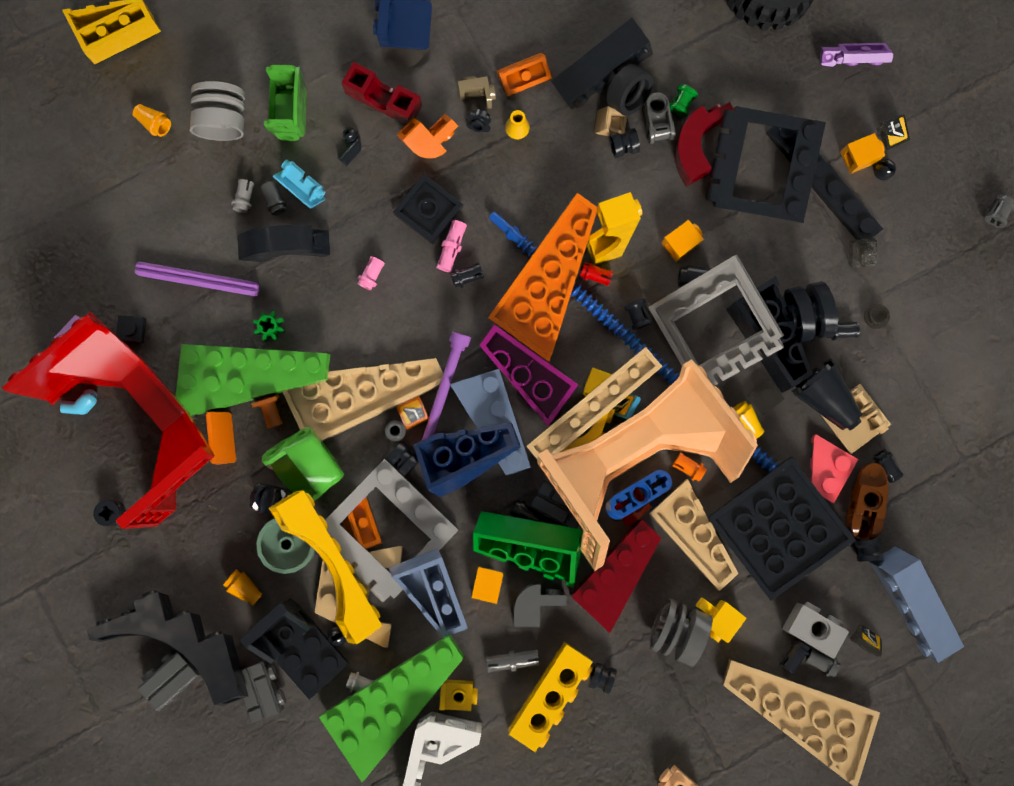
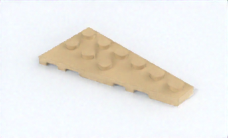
M436 358L391 365L385 364L375 367L329 371L327 381L282 392L300 430L311 427L320 439L324 441L438 387L443 372Z
M729 659L721 683L723 686L852 786H858L880 712Z

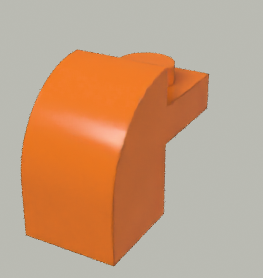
M444 114L427 130L420 121L413 117L396 135L418 156L436 158L446 152L441 143L449 140L454 135V130L458 125Z

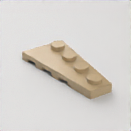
M688 479L682 482L649 512L651 517L718 591L739 574L725 547L721 544L712 523L707 518L699 499H697Z

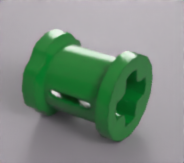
M678 85L677 94L673 101L669 103L670 112L677 117L686 118L687 110L692 101L698 97V93L690 86Z

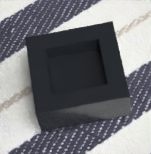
M118 315L116 335L123 342L144 343L146 318Z

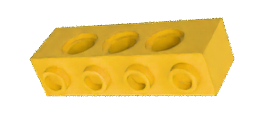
M563 642L509 726V735L534 752H536L538 747L543 748L550 737L548 732L552 725H558L563 718L565 712L562 710L566 703H572L579 691L577 686L580 681H585L593 670V667H591L592 660L566 642ZM571 669L573 671V676L569 681L560 680L562 670ZM556 691L559 693L558 700L555 703L546 702L545 697L547 693ZM535 714L545 716V720L541 725L536 726L531 723V718Z

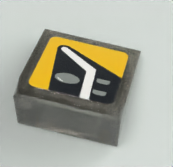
M904 114L883 122L877 128L886 150H890L910 140Z
M858 625L850 638L851 641L868 653L881 657V637L865 626Z

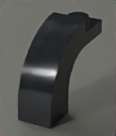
M309 225L268 226L252 229L237 235L238 257L241 261L263 262L269 258L283 255L318 257L330 255L329 230L312 229V226Z

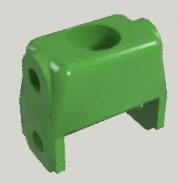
M271 65L266 67V72L270 77L269 116L268 121H264V126L268 132L280 140L297 141L306 132L307 91L300 67Z
M311 427L303 428L293 436L280 441L262 456L263 464L265 466L271 465L278 478L290 491L304 490L314 501L344 476V472L337 460Z

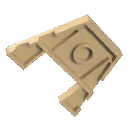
M403 546L375 550L369 553L384 568L389 569V567L401 563ZM322 561L315 613L336 623V591L328 567ZM355 561L351 564L353 569L358 565ZM354 576V578H355V580L357 581V583H358V582L361 583V584L364 586V588L366 589V591H367V596H366V598H367V600H368V599H369V593H370L371 582H370L367 586H365L360 580H358V579ZM381 622L382 627L366 639L388 648L392 623Z

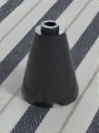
M829 359L823 363L824 368L821 370L815 368L812 371L813 375L796 385V388L792 389L791 392L841 430L847 428L851 431L862 422L860 419L862 412L836 363Z

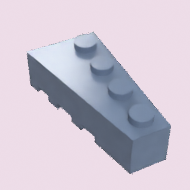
M497 369L450 384L477 429L504 423L513 424L521 447L498 462L505 476L530 468L500 370Z
M894 546L883 553V560L869 561L905 620L908 630L918 642L916 645L924 657L929 656L939 663L964 647L920 559Z

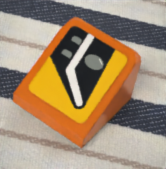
M420 396L396 406L405 429L412 428L429 419Z

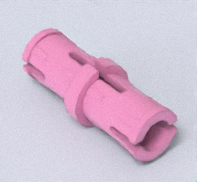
M457 220L451 221L446 240H443L441 245L443 249L436 266L439 270L452 272L457 253L462 248L460 244L467 227L465 223Z

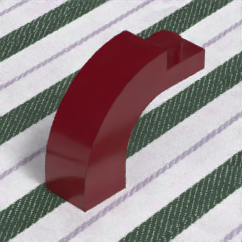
M730 102L723 106L717 104L709 109L708 112L704 106H701L686 120L677 138L674 154L678 174L686 187L707 176L712 169L703 154L701 138L704 133L722 123L724 110L734 111Z

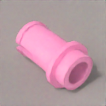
M370 256L362 276H358V285L367 290L376 287L375 281L385 263L378 258Z

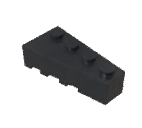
M775 276L759 286L757 290L784 334L780 338L784 348L770 356H766L762 348L759 350L763 355L761 363L781 393L806 380L813 373L803 346L796 337V328L793 321H790L785 308L787 304L784 296L781 297L778 289L779 283ZM744 296L726 309L745 339L763 330Z

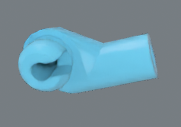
M86 389L76 401L63 400L60 405L61 413L87 414L97 402L96 391Z

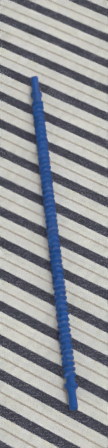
M494 211L489 216V219L506 234L505 237L508 240L515 242L517 248H522V253H528L527 257L531 258L539 246L534 247V242H529L528 236H522L516 226L512 227ZM574 284L571 297L575 296L576 302L581 301V306L587 307L586 311H592V316L596 315L598 317L597 321L602 320L603 326L607 325L609 327L608 331L613 330V335H618L619 341L624 340V345H629L630 351L634 349L636 355L646 347V343L642 344L640 342L641 338L636 339L635 333L630 334V329L626 330L624 328V323L619 324V319L615 320L613 318L614 314H608L609 310H604L602 308L603 304L598 305V300H593L592 294L587 295V290L581 289L582 285ZM652 353L663 366L658 370L657 375L661 374L663 376L662 380L667 379L668 385L673 384L678 379L679 373L675 374L673 372L674 368L669 369L667 367L668 363L664 364L662 362L663 358L658 359L657 353ZM758 447L750 459L754 458L756 460L755 464L760 463L761 469L765 468L767 474L778 466V462L773 463V458H768L766 456L767 452L762 453V448Z

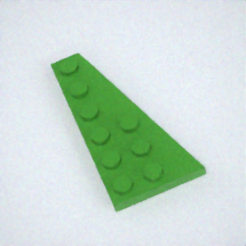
M181 344L176 398L192 416L252 401L270 394L282 393L285 390L327 381L330 354Z
M448 634L319 716L361 782L366 779L463 660L465 655L451 634Z

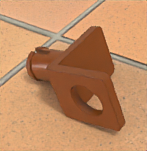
M280 393L260 397L251 403L252 408L256 406L261 407L267 428L283 423L275 403L281 396Z

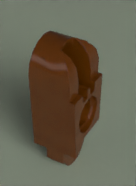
M877 463L864 465L858 472L856 485H853L845 527L857 540L876 538L883 529L889 482H887L885 469ZM867 493L873 498L870 506H867L864 502ZM863 520L865 523V527L862 530H860L861 522Z

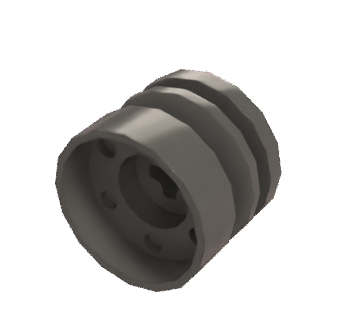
M669 598L658 612L653 623L649 649L658 652L661 648V654L668 656L673 648L676 647L675 660L693 667L700 659L709 639L713 622L712 616L693 609L686 618L687 605L681 603L677 607V601Z

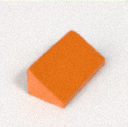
M542 53L496 70L507 97L552 79L546 57Z
M207 412L208 442L215 455L210 460V463L219 465L236 462L232 414L229 412Z
M365 497L342 523L344 529L363 548L368 549L382 544L367 497Z

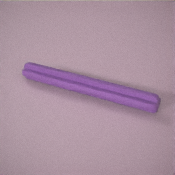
M137 262L135 274L138 276L244 295L257 296L260 285L253 281L146 262Z

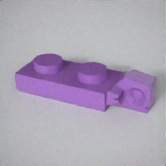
M886 43L838 44V47H822L819 62L823 66L831 67L837 63H844L849 66H855L858 63L881 65L882 63L892 62L894 54Z

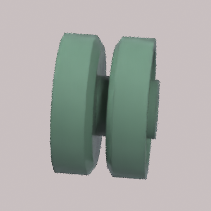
M275 518L267 522L259 532L256 543L258 556L263 565L273 572L282 574L296 572L305 567L315 554V550L307 542L295 535L282 531ZM288 539L291 541V547L286 550L283 549L284 545L281 544L283 540Z

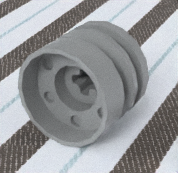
M204 81L192 85L190 105L195 110L190 113L189 131L197 137L208 140L230 141L242 138L244 135V117L239 113H242L245 109L243 103L245 92L243 89L233 84L218 81Z

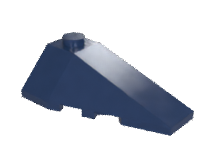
M512 423L484 426L480 429L469 431L465 429L458 430L456 433L449 434L438 433L413 445L428 491L440 497L465 486L521 447Z

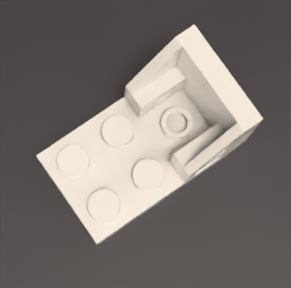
M430 712L419 719L403 786H421V783L416 782V780L422 779L426 761L443 764L479 745L482 723L436 712Z

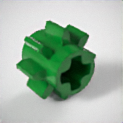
M272 311L270 315L260 312L261 318L253 320L258 327L254 334H263L262 341L267 342L269 338H273L277 342V336L280 333L286 332L281 328V324L285 320L283 318L276 319L277 314L275 311ZM272 323L274 325L273 329H265L266 324L270 325Z

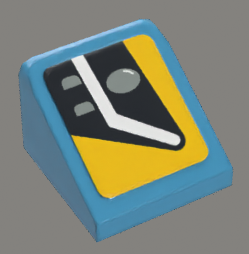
M629 394L612 408L615 409L613 416L623 421L631 418L641 400L640 397Z

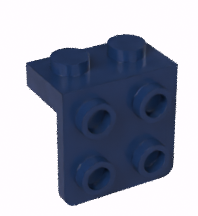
M375 0V10L379 11L378 20L374 19L373 34L377 35L380 47L426 50L429 47L432 3L430 1Z

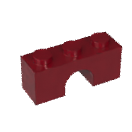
M355 62L352 63L341 83L346 95L404 125L413 117L416 118L422 108L419 95L400 85H397L396 89L387 86L377 78L375 72Z

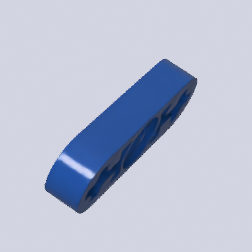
M657 470L611 497L606 503L607 514L613 519H622L667 492L672 485L670 475L666 471ZM661 479L663 483L651 490L649 485ZM635 488H640L644 492L645 498L643 501L635 499L633 495ZM627 499L629 504L616 511L614 506Z

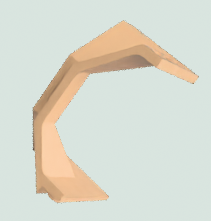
M691 359L683 364L678 379L644 410L588 444L551 455L547 449L538 454V464L582 527L583 535L580 550L594 571L604 565L610 543L609 538L597 520L608 484L612 480L656 452L667 449L709 456L714 460L729 482L732 483L740 477L758 445L754 434L749 429H745L738 413L726 403L719 388L713 386L707 378L705 370Z

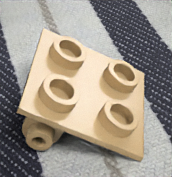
M861 384L850 390L862 412L860 417L862 422L851 431L847 428L841 430L823 417L850 454L877 434L887 431L889 429L888 426L891 425Z

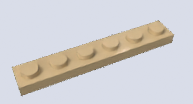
M645 347L526 447L537 460L538 454L546 449L551 455L560 453L663 366Z

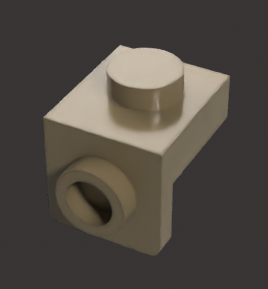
M468 76L463 78L462 81H458L460 100L485 96L487 109L492 108V100L496 99L493 84L489 85L487 76L480 78Z

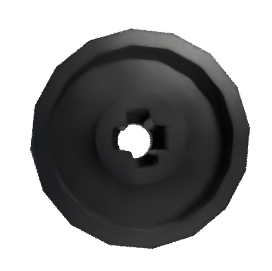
M825 282L811 283L806 286V289L798 286L784 291L783 296L787 304L785 308L790 321H793L796 328L795 334L799 343L811 341L815 335L821 339L836 334L838 329L837 308L832 292Z

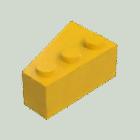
M121 0L109 2L110 5L95 7L94 5L86 6V9L73 11L71 9H63L62 11L83 52L94 64H97L161 32L151 11L143 0Z

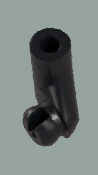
M351 127L343 131L346 149L338 157L345 166L349 165L362 148L358 131Z

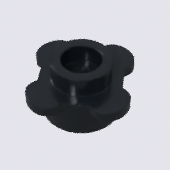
M475 109L467 114L469 122H467L466 126L475 132L490 131L489 123H491L489 113L481 109Z

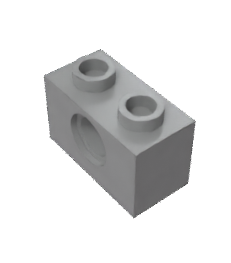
M806 602L805 605L796 603L782 630L834 659L849 631L842 628L843 622L831 615L825 618L819 614L821 609L809 602ZM819 621L821 630L818 634L814 635L812 633V625Z

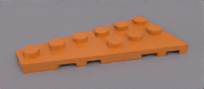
M578 193L488 317L548 362H550L597 214V206Z

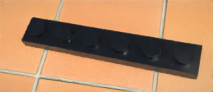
M772 127L766 134L791 163L798 131ZM819 153L812 189L856 241L863 246L882 231L883 228Z

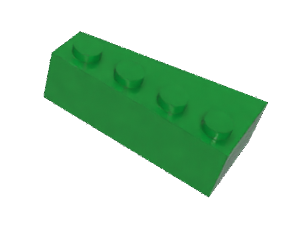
M481 511L473 531V551L502 562L507 560L513 561L519 568L526 571L529 568L544 573L543 577L551 580L557 577L565 580V585L574 588L580 567V547L583 530Z

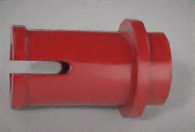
M592 261L589 263L584 262L580 272V276L584 277L583 280L590 279L605 286L609 285L611 280L601 277V275L612 278V270L592 264Z

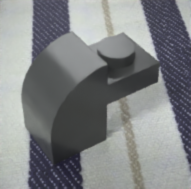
M533 583L524 587L515 599L514 627H540V606H567V595L561 593V589L547 588L545 593H541L540 583Z

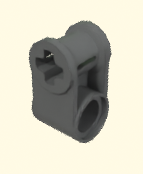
M653 93L648 97L643 109L648 143L654 144V141L664 139L674 141L675 127L671 117L669 100L662 93ZM657 103L661 106L662 110L654 111L650 104Z

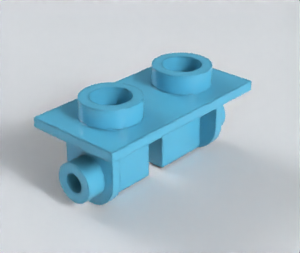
M285 160L281 165V168L284 170L273 175L283 187L288 189L310 209L326 199L324 197L326 192L323 190V186L310 176H307L305 180L302 179L305 171L297 166L294 161Z

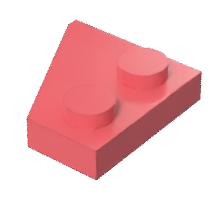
M815 434L811 438L813 450L812 458H810L811 477L809 479L826 501L834 503L859 459Z

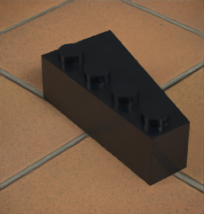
M631 18L551 80V82L571 110L575 107L580 108L587 103L588 98L604 90L612 82L616 74L625 66L630 64L638 65L653 55L651 43L635 20Z

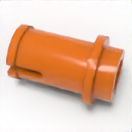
M683 453L679 454L672 465L674 468L692 477V481L697 480L698 482L707 470L703 467V463L698 464L683 455Z

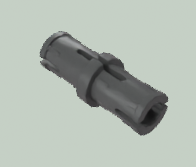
M511 650L509 654L486 656L488 673L511 669V672L517 671L516 668L540 666L538 650L514 653V650Z

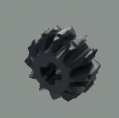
M260 483L254 485L250 495L249 506L255 511L272 515L269 507L292 494L293 491L269 484Z

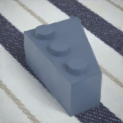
M438 548L389 567L391 577L401 586L411 601L417 605L443 638L448 634L452 635L468 628Z

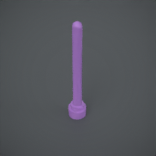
M454 331L451 332L449 341L451 342L450 347L452 349L422 440L435 434L461 351H464L465 347L469 346L471 340L469 336Z

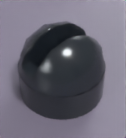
M883 159L874 167V175L883 181L890 179L896 172V164L890 159Z
M334 625L328 631V640L334 646H341L347 642L344 635L335 641L332 639V636L341 632L338 625Z

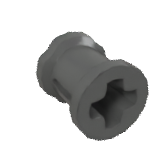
M998 195L994 200L995 205L990 213L986 214L984 220L996 228H1004L1011 211H1014V199L1006 195Z

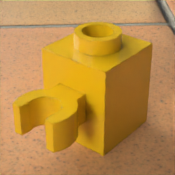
M701 597L695 605L704 613L712 616L713 622L709 636L718 643L721 639L729 643L746 620L744 615L723 600H720L716 607H714Z

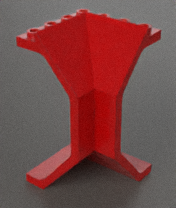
M91 311L86 316L75 320L67 332L54 338L47 349L34 355L29 360L28 366L23 370L13 373L8 378L9 382L2 387L5 392L45 400L51 405H54L79 384L124 388L159 427L163 434L151 490L115 520L122 529L157 527L176 510V489L215 456L186 408L147 363Z

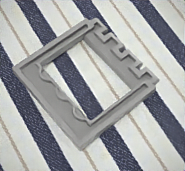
M738 255L732 256L648 307L680 364L683 366V364L692 359L695 364L699 365L674 321L730 288L738 286L763 330L700 364L713 386L719 384L716 373L722 381L739 373L741 368L737 363L738 361H740L744 369L761 361L763 355L759 349L762 348L765 355L770 356L784 348L780 340L784 334Z
M385 459L325 520L328 525L327 532L331 538L336 539L341 547L340 554L344 561L347 560L350 564L355 561L358 564L354 568L353 575L365 586L374 579L376 583L370 591L381 602H384L390 595L395 598L403 589L391 577L390 572L339 525L375 487L431 539L415 557L437 548L440 550L458 531L449 520Z

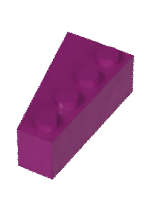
M495 324L480 344L485 353L520 392L545 424L549 426L578 384Z

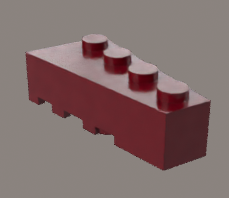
M638 519L606 554L604 565L596 571L592 569L569 594L609 633L618 620L661 537L643 520Z

